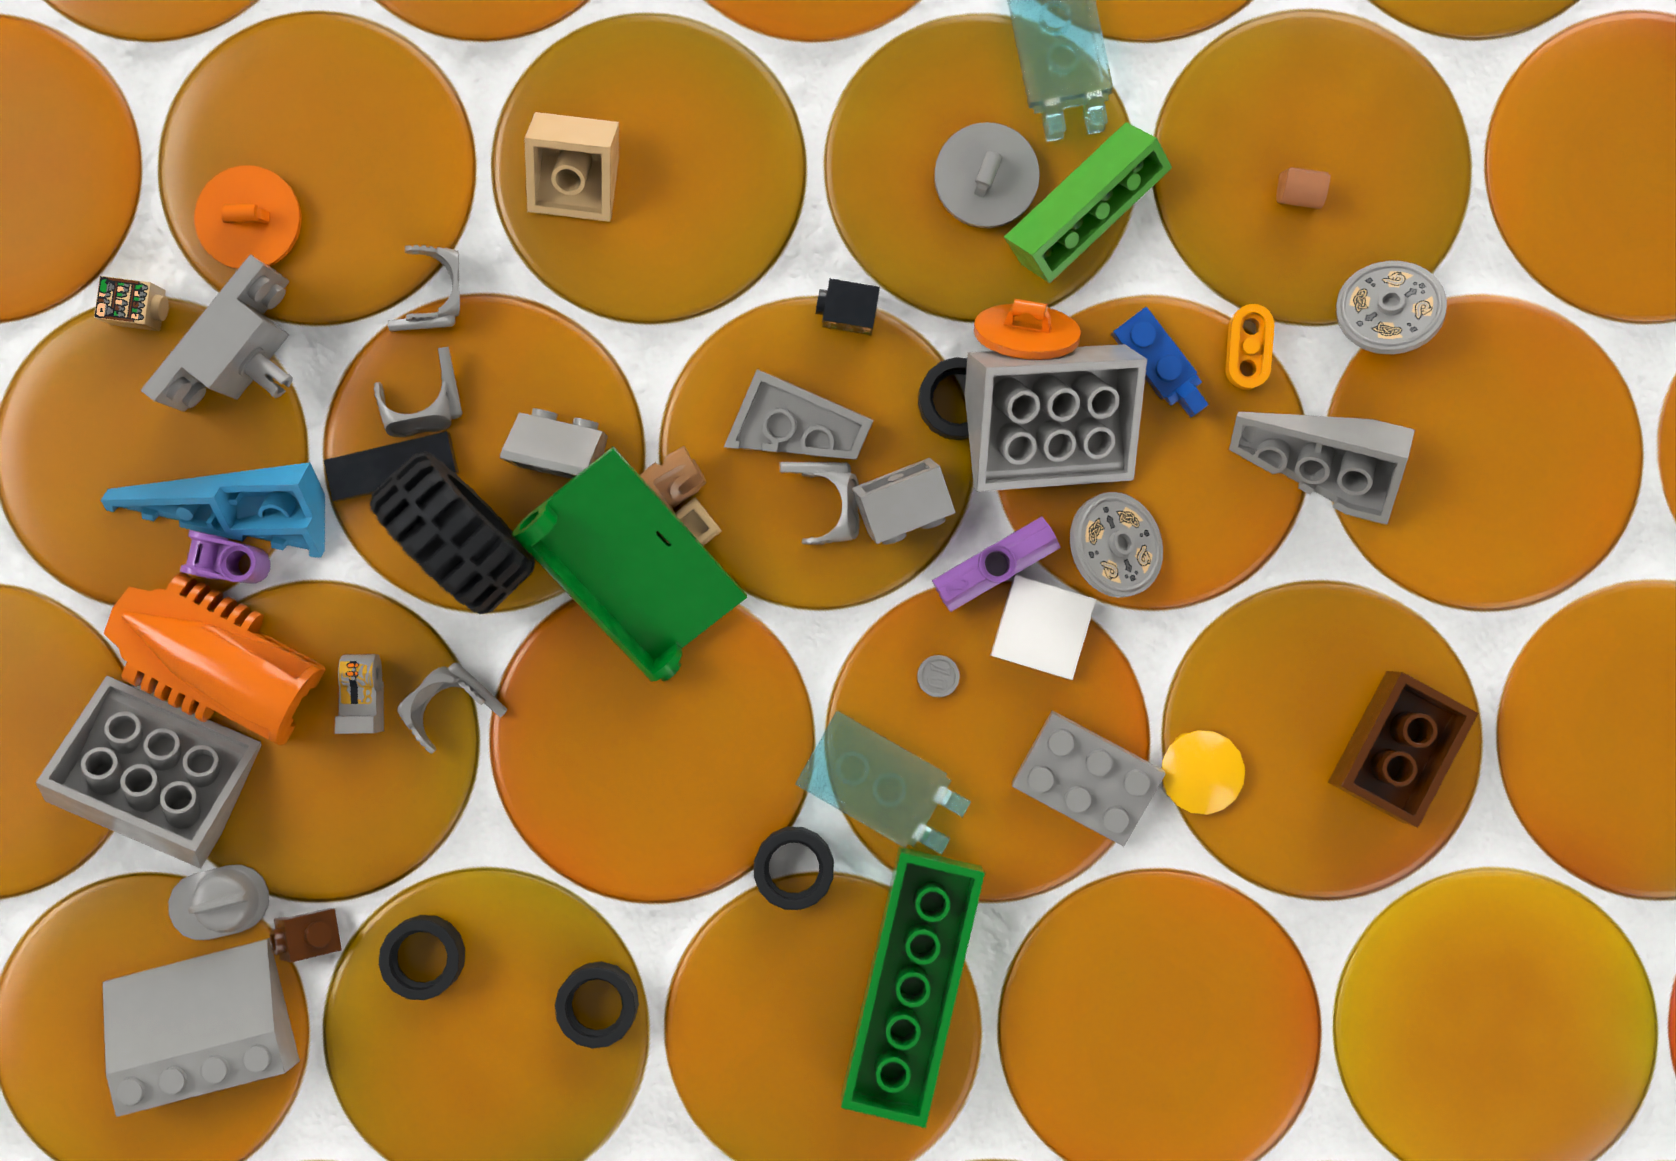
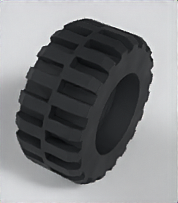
M426 451L414 453L372 494L371 510L377 516L380 524L386 528L388 534L429 577L431 576L447 593L449 592L458 602L466 605L473 612L478 614L492 612L533 573L535 559L512 535L513 531L468 484L431 453Z

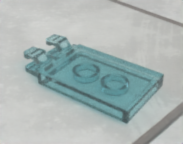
M1007 0L1029 109L1033 108L1034 114L1042 113L1046 141L1064 138L1063 132L1066 131L1063 109L1083 105V116L1087 134L1104 132V124L1108 122L1104 101L1109 100L1108 95L1112 93L1113 83L1096 1Z
M836 711L795 783L800 788L904 848L908 844L914 847L916 842L919 841L941 855L950 837L927 825L936 806L939 803L963 817L971 803L969 799L947 788L951 782L950 779L946 778L948 773L840 711Z

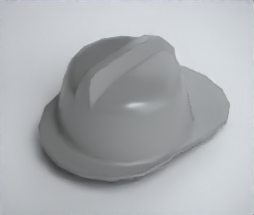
M227 865L194 873L183 878L173 888L168 901L169 916L174 927L183 936L194 940H210L239 933L255 926L265 915L269 905V889L260 874L254 869L243 865Z

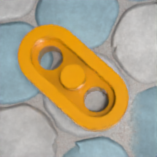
M1248 304L1241 307L1233 314L1229 322L1225 371L1230 383L1242 390H1251L1262 385L1268 379L1271 372L1274 318L1267 308L1258 304ZM1245 321H1251L1255 324V334L1250 335L1244 331L1243 324ZM1242 362H1247L1252 366L1253 372L1251 376H1245L1241 373L1240 364Z

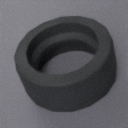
M954 357L939 362L928 371L919 389L918 407L923 421L931 431L946 439L963 440L969 438L968 422L958 424L950 423L943 419L935 409L933 402L934 391L939 382L946 377L955 374L966 375L967 358Z
M785 827L773 832L761 843L754 860V879L759 892L771 904L784 910H802L815 905L827 894L833 881L834 859L828 844L818 833L804 827ZM788 843H800L809 847L819 862V874L815 883L807 890L799 893H788L779 889L772 881L769 873V862L773 853L779 847Z
M419 915L400 923L387 934L379 952V968L384 982L394 993L409 1000L424 1001L439 996L458 979L465 962V947L460 933L450 922L432 915ZM418 932L430 933L438 937L444 944L447 952V964L442 974L428 982H416L408 978L400 969L398 963V950L402 942L409 935Z
M602 961L587 963L574 970L558 990L555 1001L557 1023L564 1035L577 1045L592 1049L608 1047L622 1039L635 1020L639 1006L637 988L629 974L617 965ZM599 979L609 982L617 989L622 1000V1010L614 1024L606 1029L594 1030L585 1027L577 1020L573 1013L572 1001L574 993L579 986L587 981Z

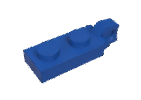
M1147 306L1111 333V336L1118 345L1125 344L1147 359L1145 380L1161 400L1165 399L1170 406L1178 401L1189 417L1195 416L1208 406V403L1196 388L1202 383L1198 375H1196L1197 371Z

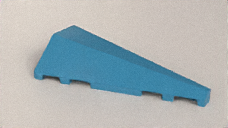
M310 462L111 488L106 491L101 499L106 511L114 512L120 507L142 512V519L155 521L159 516L178 520L180 527L239 541H244L247 536L271 541V548L284 550L287 545L309 550V556L314 558H321L325 551V493Z

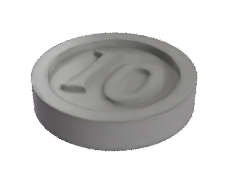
M934 655L928 657L919 666L917 672L919 686L930 696H947L956 689L959 683V669L955 662L946 656Z

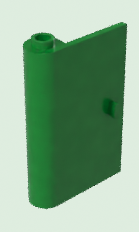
M614 446L529 513L512 533L514 538L652 682L659 679L666 681L673 677L681 667L679 661L682 657V648L747 598V594ZM657 531H658V532L664 537V539L667 540L669 543H666V542L662 539V537L657 533Z

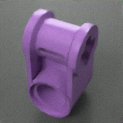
M189 530L188 537L192 539L186 564L181 565L180 572L205 578L256 584L268 576L271 562L268 554L263 549L229 541L225 537ZM244 554H247L251 560V566L248 572L243 575L239 570V561Z

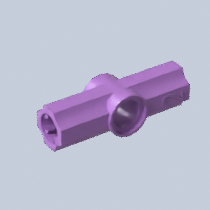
M1041 516L933 579L932 582L948 610L952 612L1061 547L1051 527ZM990 553H999L1006 559L1007 569L1001 576H993L986 570L985 559Z

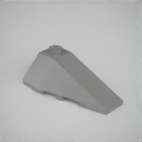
M1238 411L1229 450L1272 474L1282 473L1299 483L1298 488L1308 494L1314 491L1334 502L1333 508L1344 514L1387 525L1407 464L1415 429L1374 419Z

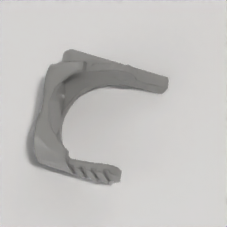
M411 245L405 246V253L427 255L442 263L450 275L452 292L447 301L438 308V312L407 314L404 319L388 320V329L390 331L454 326L455 317L459 316L460 312L459 252L454 249L441 247L435 249L433 246L426 247V245H422V247H418V245L413 247Z
M449 347L438 348L442 371V387L435 402L425 410L414 414H400L386 407L382 384L380 382L374 383V395L387 434L393 437H409L418 433L442 431L450 427L452 419L461 417L462 409Z
M780 462L779 473H798L805 477H825L836 485L841 495L842 513L835 528L822 537L802 539V544L818 545L856 539L859 533L858 505L852 488L859 484L856 475L851 474V466L848 463Z
M453 663L449 667L442 666L432 671L423 680L422 684L399 704L397 709L406 726L416 736V740L420 741V744L426 747L425 749L431 754L437 749L425 733L423 715L430 699L443 689L450 687L463 688L476 702L481 705L484 703L500 718L508 710L458 663Z

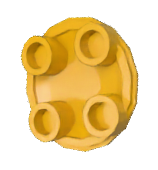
M1197 730L1191 733L1180 734L1169 746L1162 759L1161 769L1166 773L1162 780L1164 793L1177 806L1190 813L1208 815L1224 810L1236 800L1244 785L1245 766L1239 750L1229 739L1216 732Z

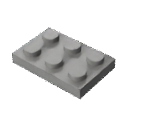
M1052 710L1015 775L1012 787L1124 847L1166 773L1163 769Z

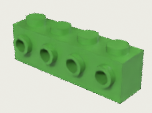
M1125 122L1004 236L1020 264L1048 283H1051L1172 169L1158 139Z

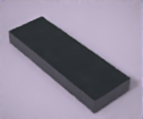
M445 431L323 460L332 500L339 502L373 494L414 453L426 451L431 453L450 470L459 474L450 433Z

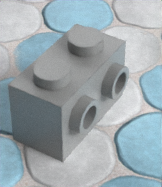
M931 458L924 459L852 488L867 533L876 544L881 542L883 544L896 543L906 537V532L919 527L929 529L939 526L945 522V517L956 513L941 467Z

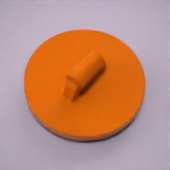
M251 165L232 167L213 177L201 191L194 213L196 233L204 249L218 262L236 270L239 269L250 254L269 267L281 261L295 245L302 221L298 199L287 182L268 169Z
M1017 298L1014 304L998 305L982 311L978 314L974 323V335L982 345L997 353L1020 359L1044 360L1067 355L1078 347L1081 336L1079 325L1068 315L1048 308L1047 304Z

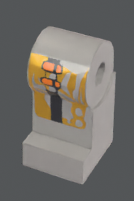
M342 655L338 666L339 716L335 717V734L377 733L384 731V682H382V665L379 655Z

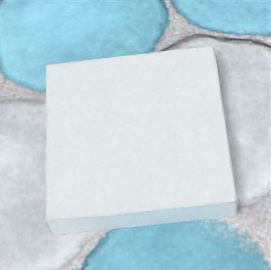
M1014 575L990 656L1073 680L1096 599Z

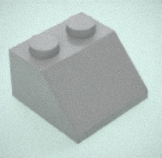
M533 408L531 415L519 412L502 448L500 458L517 467L573 479L604 454L608 436L603 431L598 430L599 423L574 418L573 424L556 421L558 414Z

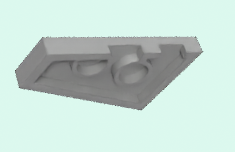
M757 369L724 447L857 459L874 420Z

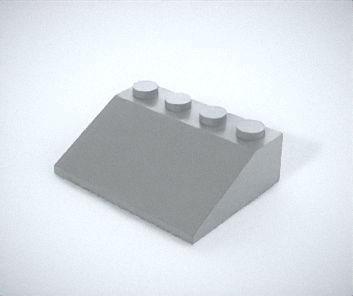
M1125 344L1077 347L1067 355L1044 360L1014 358L995 351L968 352L965 402L974 489L977 492L1134 480L1147 359Z
M106 676L36 781V785L45 802L201 869L227 824L262 745L260 741L211 720L203 723L195 718V713L188 715L181 711V707L175 708L169 705L167 701H162L149 693Z
M270 938L103 982L106 1077L116 1117L284 1074L300 1062Z

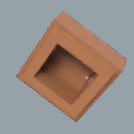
M1290 167L1279 174L1277 202L1321 209L1327 197L1331 175L1328 172Z

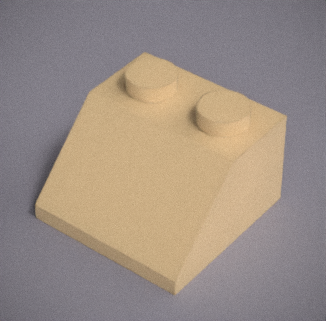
M535 112L525 135L527 212L610 222L619 161V122Z

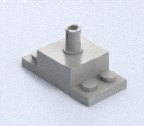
M250 254L143 386L141 391L155 402L184 412L188 407L196 406L203 399L206 393L205 386L237 400L254 380L267 390L272 397H280L286 390L275 383L273 378L280 384L289 387L293 377L271 362L270 358L289 334L265 316L264 313L267 309H273L281 302L286 292L284 288L290 281Z

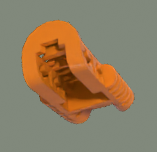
M183 572L177 574L172 579L166 590L159 588L148 591L129 586L112 608L103 633L119 648L121 657L127 661L122 672V680L135 687L141 685V690L149 694L154 692V697L162 701L168 699V704L175 708H179L182 705V712L188 715L195 713V718L203 723L208 721L216 711L279 746L286 745L296 726L292 716L302 698L307 696L310 689L317 687L326 670L323 665L260 632L259 630L264 620L263 614L257 611L250 613L248 606L242 603L237 606V601L229 596L223 599V593L216 589L210 591L208 585L203 582L197 583L195 578Z

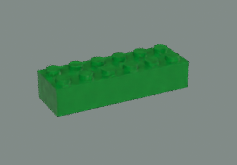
M898 848L841 1092V1108L926 1128L985 871L980 865L908 848Z

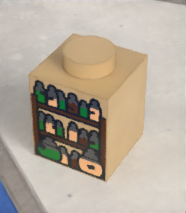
M100 276L94 318L115 326L160 331L161 322L166 319L169 309L168 298L165 296L166 290L151 282Z

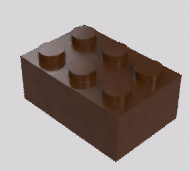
M1386 671L1328 783L1394 819L1418 828L1471 729L1478 712L1403 672Z

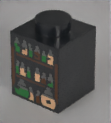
M829 278L828 290H819L816 314L823 315V327L872 335L880 287Z

